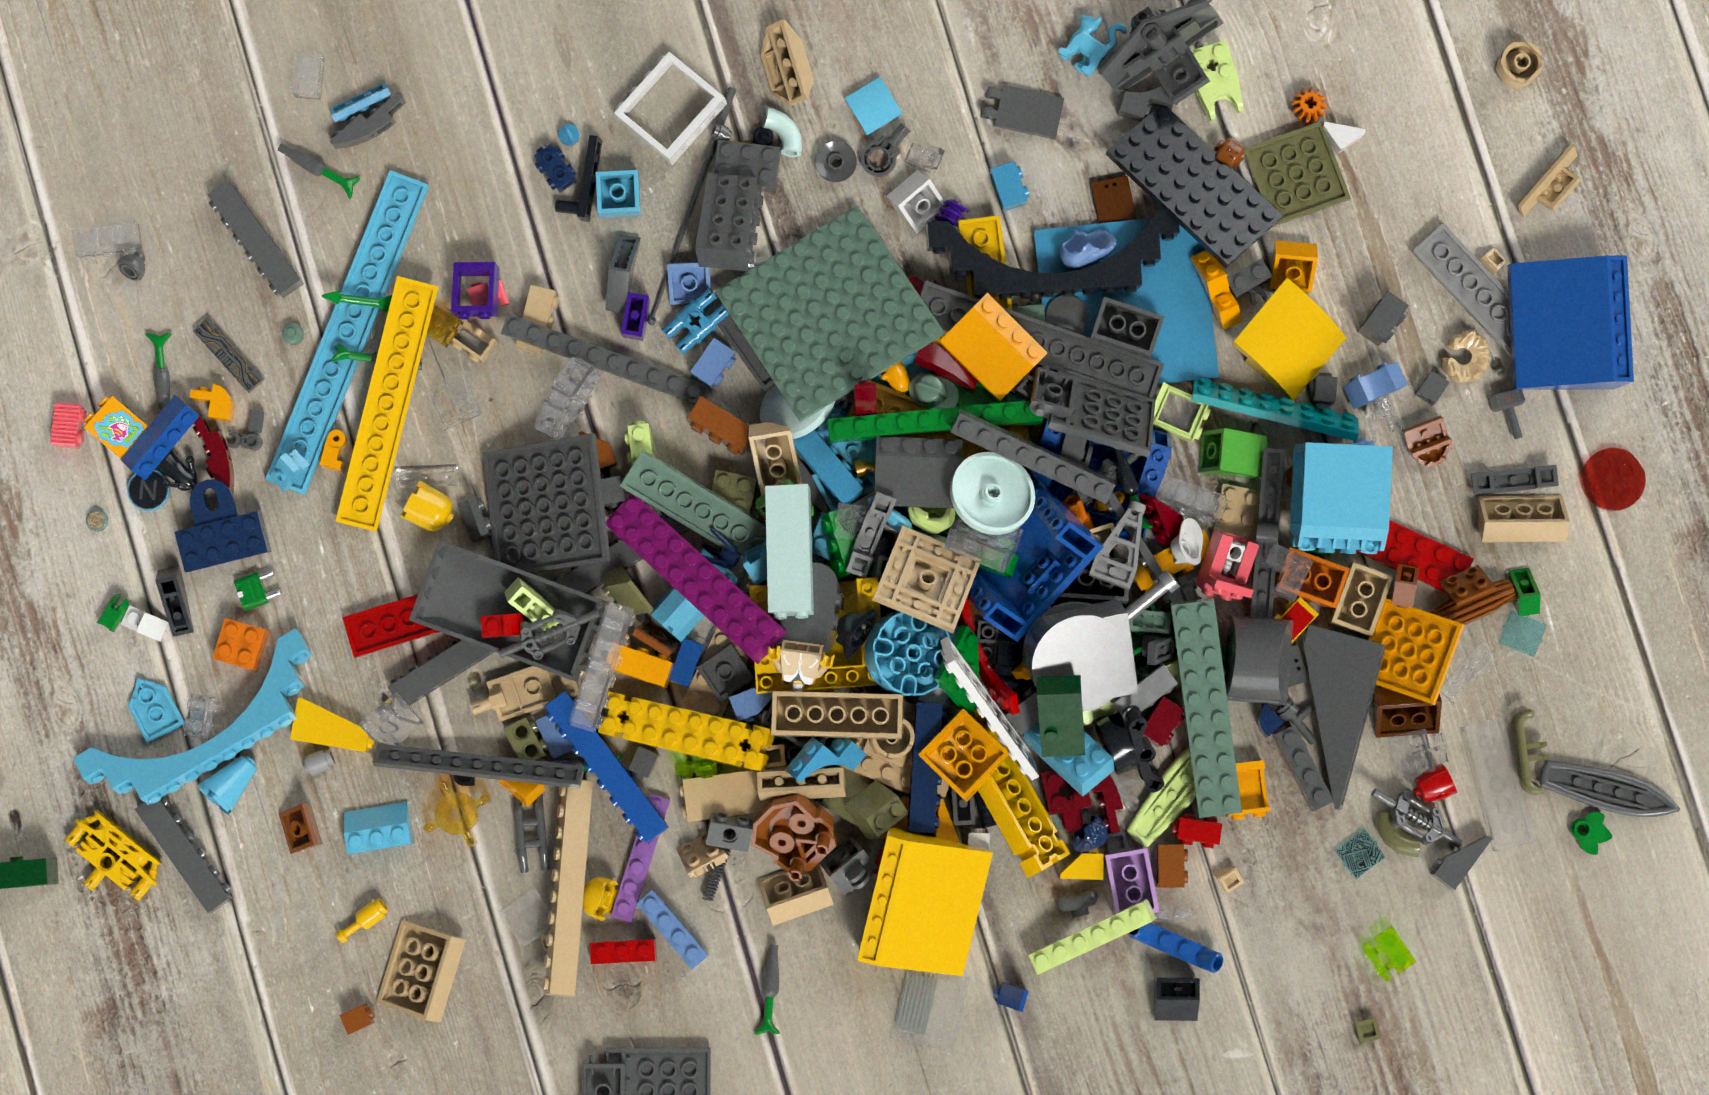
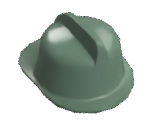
M931 373L918 374L909 385V394L912 400L928 409L952 408L958 403L959 393L956 386L949 380Z

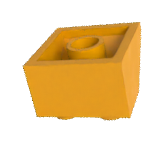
M1275 240L1271 262L1272 278L1270 279V289L1277 290L1285 279L1288 278L1303 292L1311 293L1318 261L1317 244Z

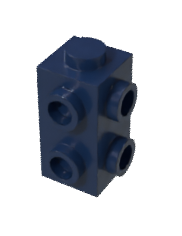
M552 144L548 146L543 145L536 151L537 154L534 157L537 162L534 165L541 174L545 172L548 176L546 182L552 190L557 189L561 193L577 182L574 177L577 174L571 164L566 165L562 159L565 156L559 147L554 149Z

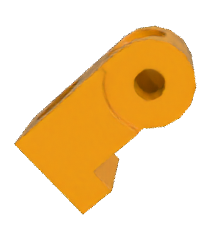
M335 429L329 432L319 464L321 467L343 472L345 464L340 459L343 449L348 444V439L342 431Z

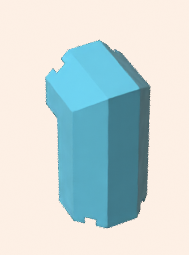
M705 549L700 552L702 555L714 558ZM712 563L731 582H737V577L727 568ZM672 585L652 606L654 610L649 613L680 642L704 617Z

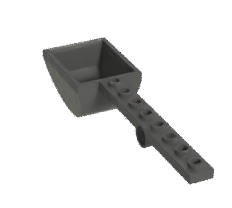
M1264 448L1256 537V543L1259 544V548L1255 556L1251 617L1229 615L1225 662L1226 675H1224L1227 700L1287 705L1293 620L1272 619L1285 449Z

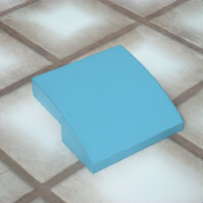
M880 77L844 97L852 114L857 118L866 135L902 114Z

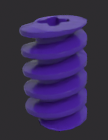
M945 200L943 202L945 207L939 208L941 214H936L934 216L936 221L932 220L931 222L949 221L952 226L959 227V223L956 220H964L961 212L968 213V209L955 200Z

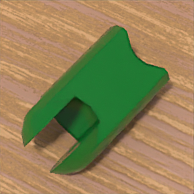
M115 594L110 598L96 622L112 632H115L129 607L128 598L120 606L117 605L121 594Z

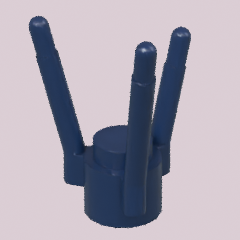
M711 528L710 531L728 549L724 548L721 552L703 543L702 547L717 554L719 559L706 555L703 556L709 562L719 564L724 568L728 566L733 569L737 565L741 554L736 552L737 547L730 544L714 528Z

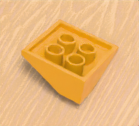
M962 709L918 755L967 802L984 785L1010 753L967 711Z

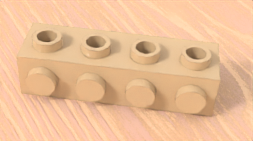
M844 768L817 769L801 783L786 771L757 772L760 801H771L775 797L797 793L808 799L846 797Z

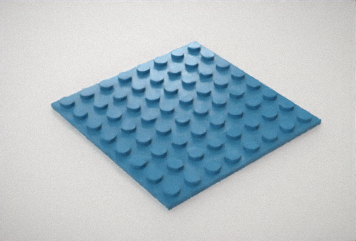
M1150 218L1034 230L1038 272L1062 273L1070 271L1061 261L1059 252L1062 244L1070 237H1073L1074 230L1083 231L1087 234L1097 229L1107 230L1117 240L1116 246H1114L1110 254L1090 265L1092 266L1105 261L1123 250L1141 233ZM1180 225V233L1177 237H1174V240L1162 241V238H1159L1161 260L1151 267H1143V264H1141L1142 286L1137 289V292L1125 293L1124 290H1116V293L1113 294L1095 291L1094 295H1083V292H1077L1073 295L1079 298L1087 309L1088 319L1083 336L1089 338L1104 297L1164 316L1150 358L1164 363L1158 384H1163V382L1194 381L1200 378H1219L1211 303L1202 280L1191 261V256L1203 252L1204 247ZM1062 293L1054 294L1053 297L1049 298L1041 297V302L1044 304L1045 317L1048 305L1054 298L1061 296Z

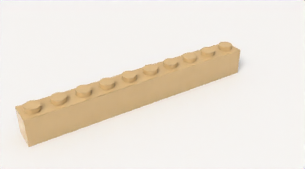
M582 780L580 789L559 786L561 805H558L557 808L559 826L556 827L555 838L558 840L557 847L554 848L553 859L556 860L551 874L554 886L549 897L552 909L548 914L550 932L546 936L548 955H545L544 967L546 968V976L542 980V989H545L544 995L575 996L593 781Z

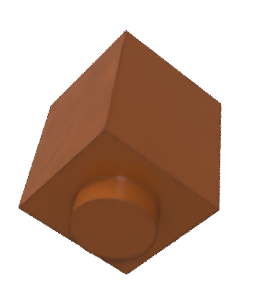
M362 1004L339 1015L348 1035L374 1024L373 1019L376 1018L372 1007H368L367 1004Z

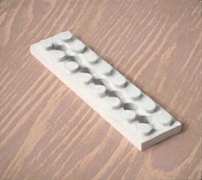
M947 636L940 640L943 648L940 652L945 659L944 665L950 674L954 673L958 686L965 688L969 701L976 703V709L982 718H987L990 730L998 733L999 742L1003 747H1008L1012 760L1019 762L1018 766L1023 775L1027 774L1032 781L1038 778L1039 774L1031 750L997 703L992 700L989 692Z

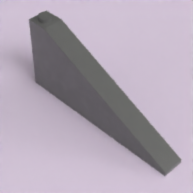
M1309 625L1303 632L1302 640L1305 641L1304 650L1334 808L1341 810L1344 805L1386 645L1319 626Z

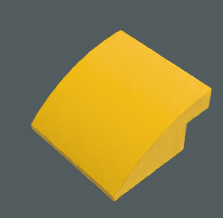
M1286 278L1234 340L1232 345L1247 357L1245 363L1294 401L1347 337L1305 292L1290 279Z

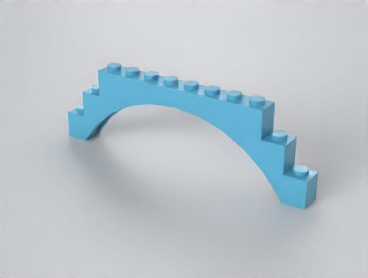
M296 628L277 639L271 667L261 689L250 705L228 728L214 738L189 751L153 759L117 757L91 747L73 758L82 778L92 785L101 782L106 777L111 789L119 795L127 793L135 787L140 799L149 805L160 801L161 797L177 791L180 786L187 782L196 780L205 771L215 769L217 764L224 760L232 759L241 750L251 748L260 739L267 738L277 729L290 725L297 717L287 697L297 694L300 689L305 687L295 666L305 663L313 654L303 635Z

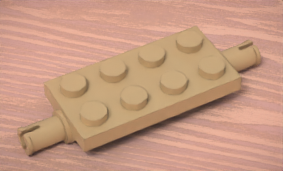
M589 661L584 663V666L593 667V663ZM531 666L486 682L490 693L488 697L470 702L471 708L478 707L472 710L474 715L493 709V711H496L499 721L504 722L544 708L564 691H568L571 697L581 695L577 681L569 680ZM581 671V674H580L579 678H582V677H585V676H588V675H591V674H589V673H587V672H584V671Z

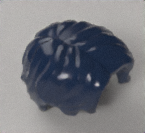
M1097 815L1091 816V824L1087 825L1085 823L1079 831L1074 832L1075 839H1072V846L1075 851L1093 852L1106 842L1108 838L1106 823Z

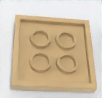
M1223 483L1213 532L1216 529L1252 539L1256 542L1260 491ZM1282 496V497H1281L1280 520H1281V515H1282V510H1283V505H1284L1285 496Z

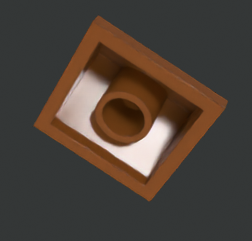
M303 803L279 813L290 854L323 844L311 803Z

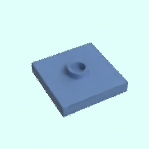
M547 715L535 721L553 759L572 751V742L569 738L565 740L558 731L560 726L556 721L552 723Z

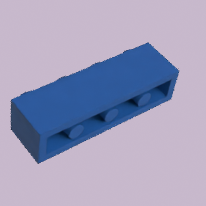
M174 395L120 460L131 471L146 480L200 415L187 403Z

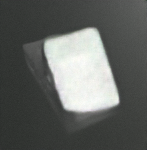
M912 143L904 162L934 174L941 163L945 151L940 147Z
M1116 773L1110 774L1129 813L1137 810L1138 806L1136 804L1139 803V800L1135 793H1130L1128 789L1143 781L1123 775L1117 776Z

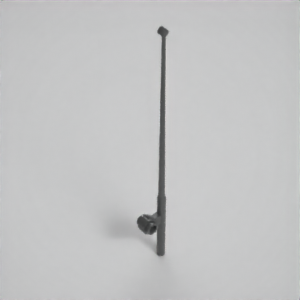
M728 88L725 96L727 105L720 112L716 125L712 130V137L704 157L705 160L670 263H674L710 161L713 159L718 140L729 141L732 131L729 130V127L724 126L736 93L734 88ZM668 271L666 272L652 316L647 320L649 325L656 323L655 314L668 281Z

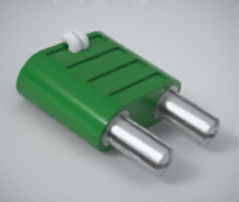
M273 569L262 573L255 572L234 580L238 597L245 612L267 604L269 600L282 595L280 589L268 593L265 590L262 580L275 576Z

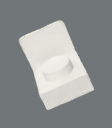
M129 605L121 625L161 642L169 623Z

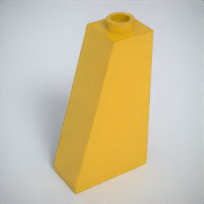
M297 698L295 709L297 718L293 720L290 740L369 753V749L373 748L375 737L372 736V731L306 699Z

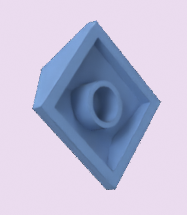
M698 262L667 263L670 305L689 304L690 300L697 299L707 288L711 290L710 268L699 267Z

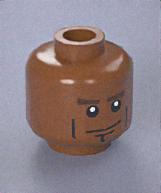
M1228 138L1225 141L1221 139L1214 148L1217 151L1215 157L1232 168H1237L1246 156L1244 154V146L1233 138Z

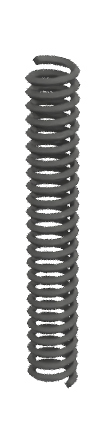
M730 828L729 830H726L727 832H734V830ZM723 848L727 856H730L729 853H731L730 850L732 849ZM727 860L718 866L713 865L714 869L711 872L713 875H710L712 878H708L710 881H707L708 884L705 888L707 891H704L706 894H703L704 897L702 899L714 901L716 888H719L717 885H719L722 878L720 875H723L722 872H724L723 869H725L724 866H726Z

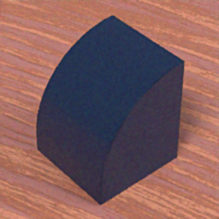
M1264 704L1258 712L1257 725L1260 732L1265 737H1269L1284 722L1267 704Z

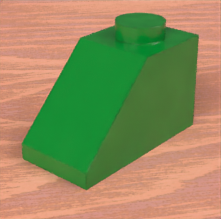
M1530 568L1508 570L1509 581L1516 593L1513 604L1518 616L1540 614L1541 594Z

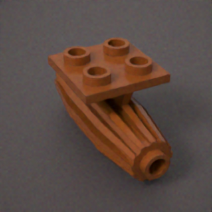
M1476 565L1439 581L1440 586L1451 599L1429 613L1465 625L1503 607L1516 598V593L1508 579L1492 582L1482 569Z

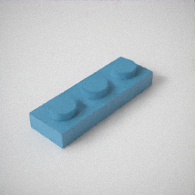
M383 82L330 108L329 111L334 122L345 121L351 114L357 111L363 112L369 108V105L375 102H384L391 93L386 83Z

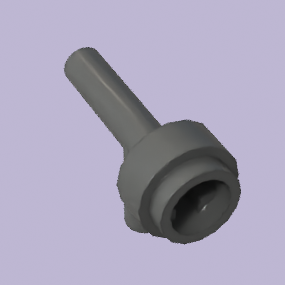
M1287 700V705H1280L1276 709L1277 715L1283 722L1290 720L1310 745L1314 744L1317 739L1302 722L1313 711V708L1307 704L1296 715L1299 708L1294 702Z

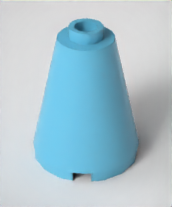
M240 756L202 781L197 787L213 804L221 806L219 809L229 815L257 771L255 768L256 763L249 756L245 758Z

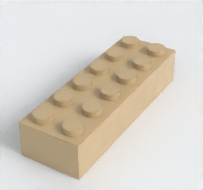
M773 691L771 735L902 739L904 696L901 694Z

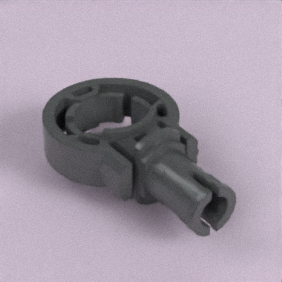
M900 123L887 139L882 135L878 141H873L866 145L861 154V163L865 171L874 177H884L890 174L896 166L897 156L901 153V150L897 149V147L911 131ZM869 149L871 150L868 152V156H871V153L875 150H883L888 154V163L883 167L885 170L890 165L887 171L875 173V171H881V168H874L870 164L869 158H867L868 165L865 164V155Z

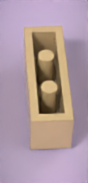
M530 285L522 319L552 329L554 324V317H552L553 309H557L559 297H556L557 293L555 290ZM518 340L516 342V347L520 350L543 354V349Z

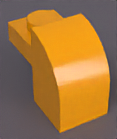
M213 384L212 392H210L209 388L197 387V390H190L189 398L192 400L210 403L208 411L210 419L233 422L235 411L234 399L224 388Z

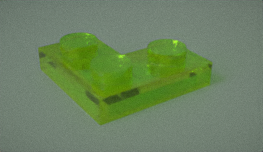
M705 759L702 761L675 763V775L691 777L693 773H696V776H701L702 779L712 778L718 772V762Z

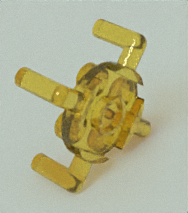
M440 781L438 786L443 797L437 804L435 820L425 824L423 827L424 831L433 832L436 828L440 827L443 831L452 835L462 834L466 844L470 847H475L478 842L473 838L470 830L478 821V807L490 804L492 797L490 795H483L473 800L465 793H451L449 782ZM455 807H459L462 810V817L458 820L451 817V811Z

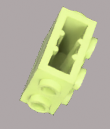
M645 421L632 422V425L627 426L628 432H624L626 445L630 447L631 451L627 453L630 468L642 449L655 457L652 430L649 423H645Z

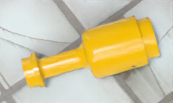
M380 898L371 900L355 913L356 920L344 930L338 929V932L335 933L336 937L341 943L349 941L348 937L359 928L370 929L386 917V913L389 912L387 906Z

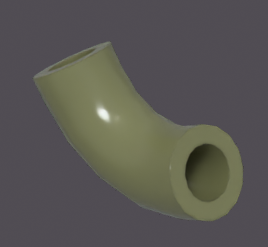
M1376 812L1378 833L1385 844L1399 854L1418 857L1420 854V838L1415 835L1406 834L1400 828H1393L1390 823L1392 819L1390 812Z

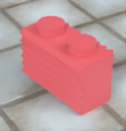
M54 403L50 437L51 445L80 449V443L83 444L85 433L82 431V423H85L83 420L87 417V411L84 410L82 405Z

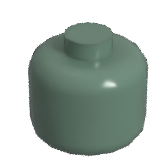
M290 323L283 328L282 337L288 344L298 345L304 339V331L299 325Z

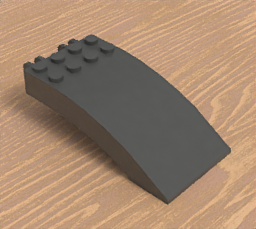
M438 541L409 618L410 621L498 653V650L521 641L520 635L482 638L481 616L521 613L507 602L504 593L519 577L540 594L555 610L560 609L579 617L597 609L600 617L580 625L576 642L573 645H568L567 643L560 645L555 650L543 654L542 659H534L533 655L526 652L525 649L507 656L577 682L581 671L595 675L596 670L584 666L586 658L593 662H600L601 660L600 657L588 652L596 631L608 635L611 633L609 628L598 626L601 618L609 622H615V617L603 613L607 601L445 541ZM524 615L525 622L531 623L532 621ZM537 628L533 630V635H535L536 632L540 633L542 629ZM566 631L562 635L559 634V636H557L556 639L548 638L547 641L543 640V643H540L539 645L544 646L551 642L555 643L557 641L565 639Z

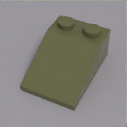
M844 768L846 797L824 798L821 806L857 826L844 804L874 780Z

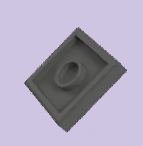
M731 643L696 667L719 702H722L755 679Z

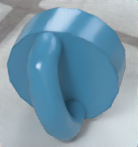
M572 124L562 125L559 130L560 141L566 146H572L578 142L580 138L578 129Z

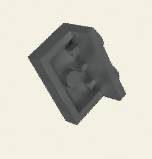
M475 494L466 496L467 500L459 502L458 507L470 540L476 542L492 536L490 529H493L489 517L485 518L483 510L485 506L482 498H478Z

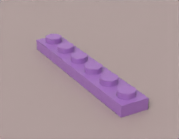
M649 794L648 799L663 819H665L670 800ZM636 835L613 907L612 917L632 922L637 907L636 904L639 901L659 836L650 843H647L646 841L642 842Z

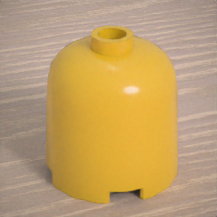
M420 480L416 485L415 492L409 497L400 517L428 531H439L444 525L449 526L454 517L451 514L453 503L448 496Z

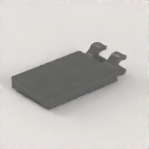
M1003 85L1002 91L994 87H988L986 98L999 100L998 111L990 107H984L981 118L995 120L994 127L1056 139L1064 98Z

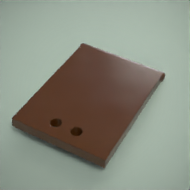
M1128 175L1091 183L1099 223L1137 220Z

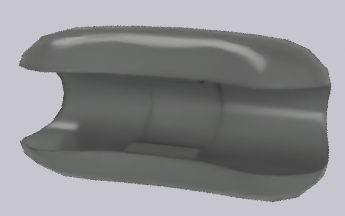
M1088 890L1084 894L1075 897L1061 896L1057 900V906L1062 912L1071 911L1072 918L1089 914L1088 907L1095 905L1097 902V893L1094 890Z

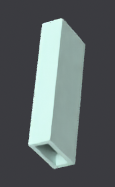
M808 484L765 486L768 613L776 620L787 619V616L805 619L808 618V615H814L810 487Z

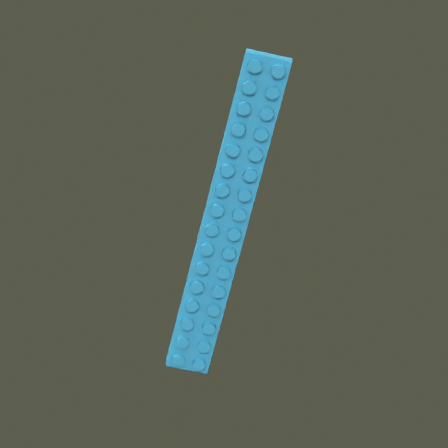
M389 171L340 294L375 299L386 297L430 187L428 184L394 171ZM341 302L335 305L265 478L266 481L276 484L270 478V475L279 457L285 453L289 454L296 449L310 465L305 475L295 481L289 490L306 496L322 456L327 436L333 429L359 364V361L351 359L332 362V357L337 352L336 345L340 343L348 351L363 353L380 311L377 307Z

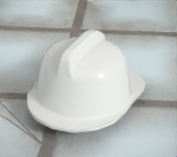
M1187 518L1182 522L1179 535L1171 542L1170 546L1175 564L1190 563L1198 565L1201 561L1203 534L1199 524L1192 518Z

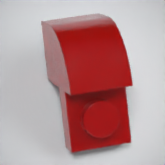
M511 613L481 616L482 638L520 635L519 626L522 622H525L524 614Z

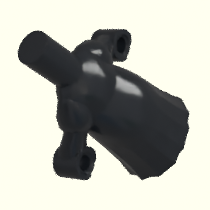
M173 449L170 450L156 467L175 481L170 482L169 479H164L162 481L164 488L174 487L181 491H192L197 485L198 477L194 470L195 459L193 456L190 455L185 459L189 466L187 468Z

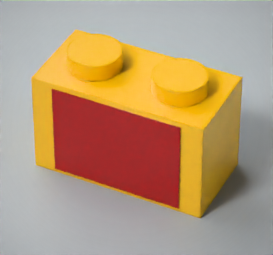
M1301 597L1297 600L1292 598L1285 605L1286 612L1282 616L1278 613L1273 618L1293 620L1292 642L1319 615Z

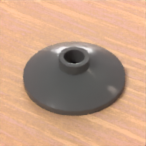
M831 141L824 144L818 150L815 165L818 173L825 180L842 182L850 178L857 166V157L854 150L848 144L841 141ZM838 160L840 165L835 167L832 165V162Z

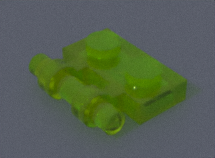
M1393 926L1388 927L1373 937L1378 944L1376 947L1373 948L1369 941L1362 945L1366 952L1364 955L1368 960L1372 961L1376 967L1375 971L1379 976H1382L1385 982L1393 978L1389 973L1391 968H1394L1397 974H1400L1416 963V960ZM1382 951L1389 960L1385 964L1377 955Z

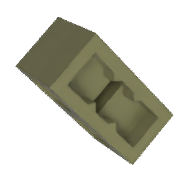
M525 717L503 729L518 759L538 761L548 756L546 753L548 747L543 738L539 740L536 734L539 730L533 719L529 721ZM521 726H525L528 729V734L524 738H520L517 735V730ZM530 745H535L538 749L537 754L533 757L527 754V748Z

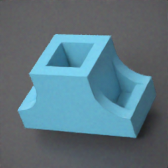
M295 449L291 453H285L279 457L270 478L285 492L295 481L305 475L310 464Z

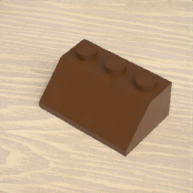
M1386 688L1374 690L1372 708L1376 738L1439 733L1442 708L1440 693L1436 704L1432 705Z

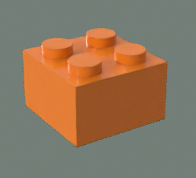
M225 618L212 659L258 672L270 631Z

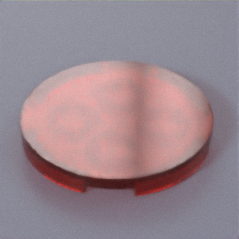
M1606 448L1598 451L1586 461L1582 469L1581 486L1585 496L1593 505L1606 511H1620L1632 506L1641 497L1645 489L1646 476L1644 468H1642L1632 453L1624 449Z

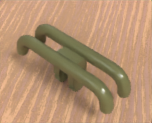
M1532 709L1518 712L1512 720V734L1520 786L1526 793L1538 795L1545 793V787L1535 786L1532 783L1529 762L1548 760L1549 755L1528 756L1527 749L1544 748L1547 746V741L1526 744L1524 721L1535 715Z

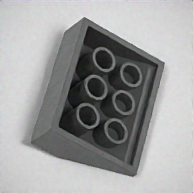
M877 436L874 494L878 491L897 498L894 506L954 508L950 497V484L956 469L962 463V440Z

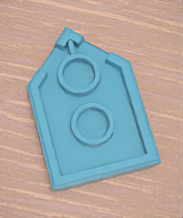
M137 678L128 708L147 744L185 725L166 686Z

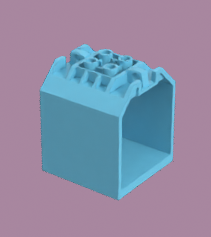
M1311 442L1294 445L1290 508L1291 547H1298V550L1311 551L1319 548L1318 552L1335 553V549H1340V553L1356 554V550L1364 554H1377V551H1384L1389 531L1393 447Z

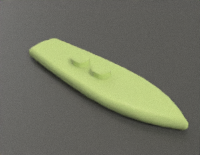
M1189 747L1161 776L1164 780L1163 788L1158 792L1149 793L1127 828L1128 834L1137 843L1145 847H1149L1196 798Z

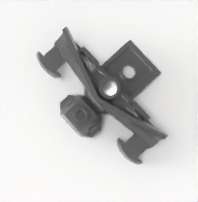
M1189 0L1186 5L1167 12L1165 10H1158L1156 7H1146L1132 17L1130 36L1115 53L1105 57L1099 63L1098 73L1120 95L1154 71L1170 99L1176 105L1210 82L1189 47L1222 25L1223 21L1213 6L1210 5L1212 0ZM1180 73H1187L1183 80H1177Z

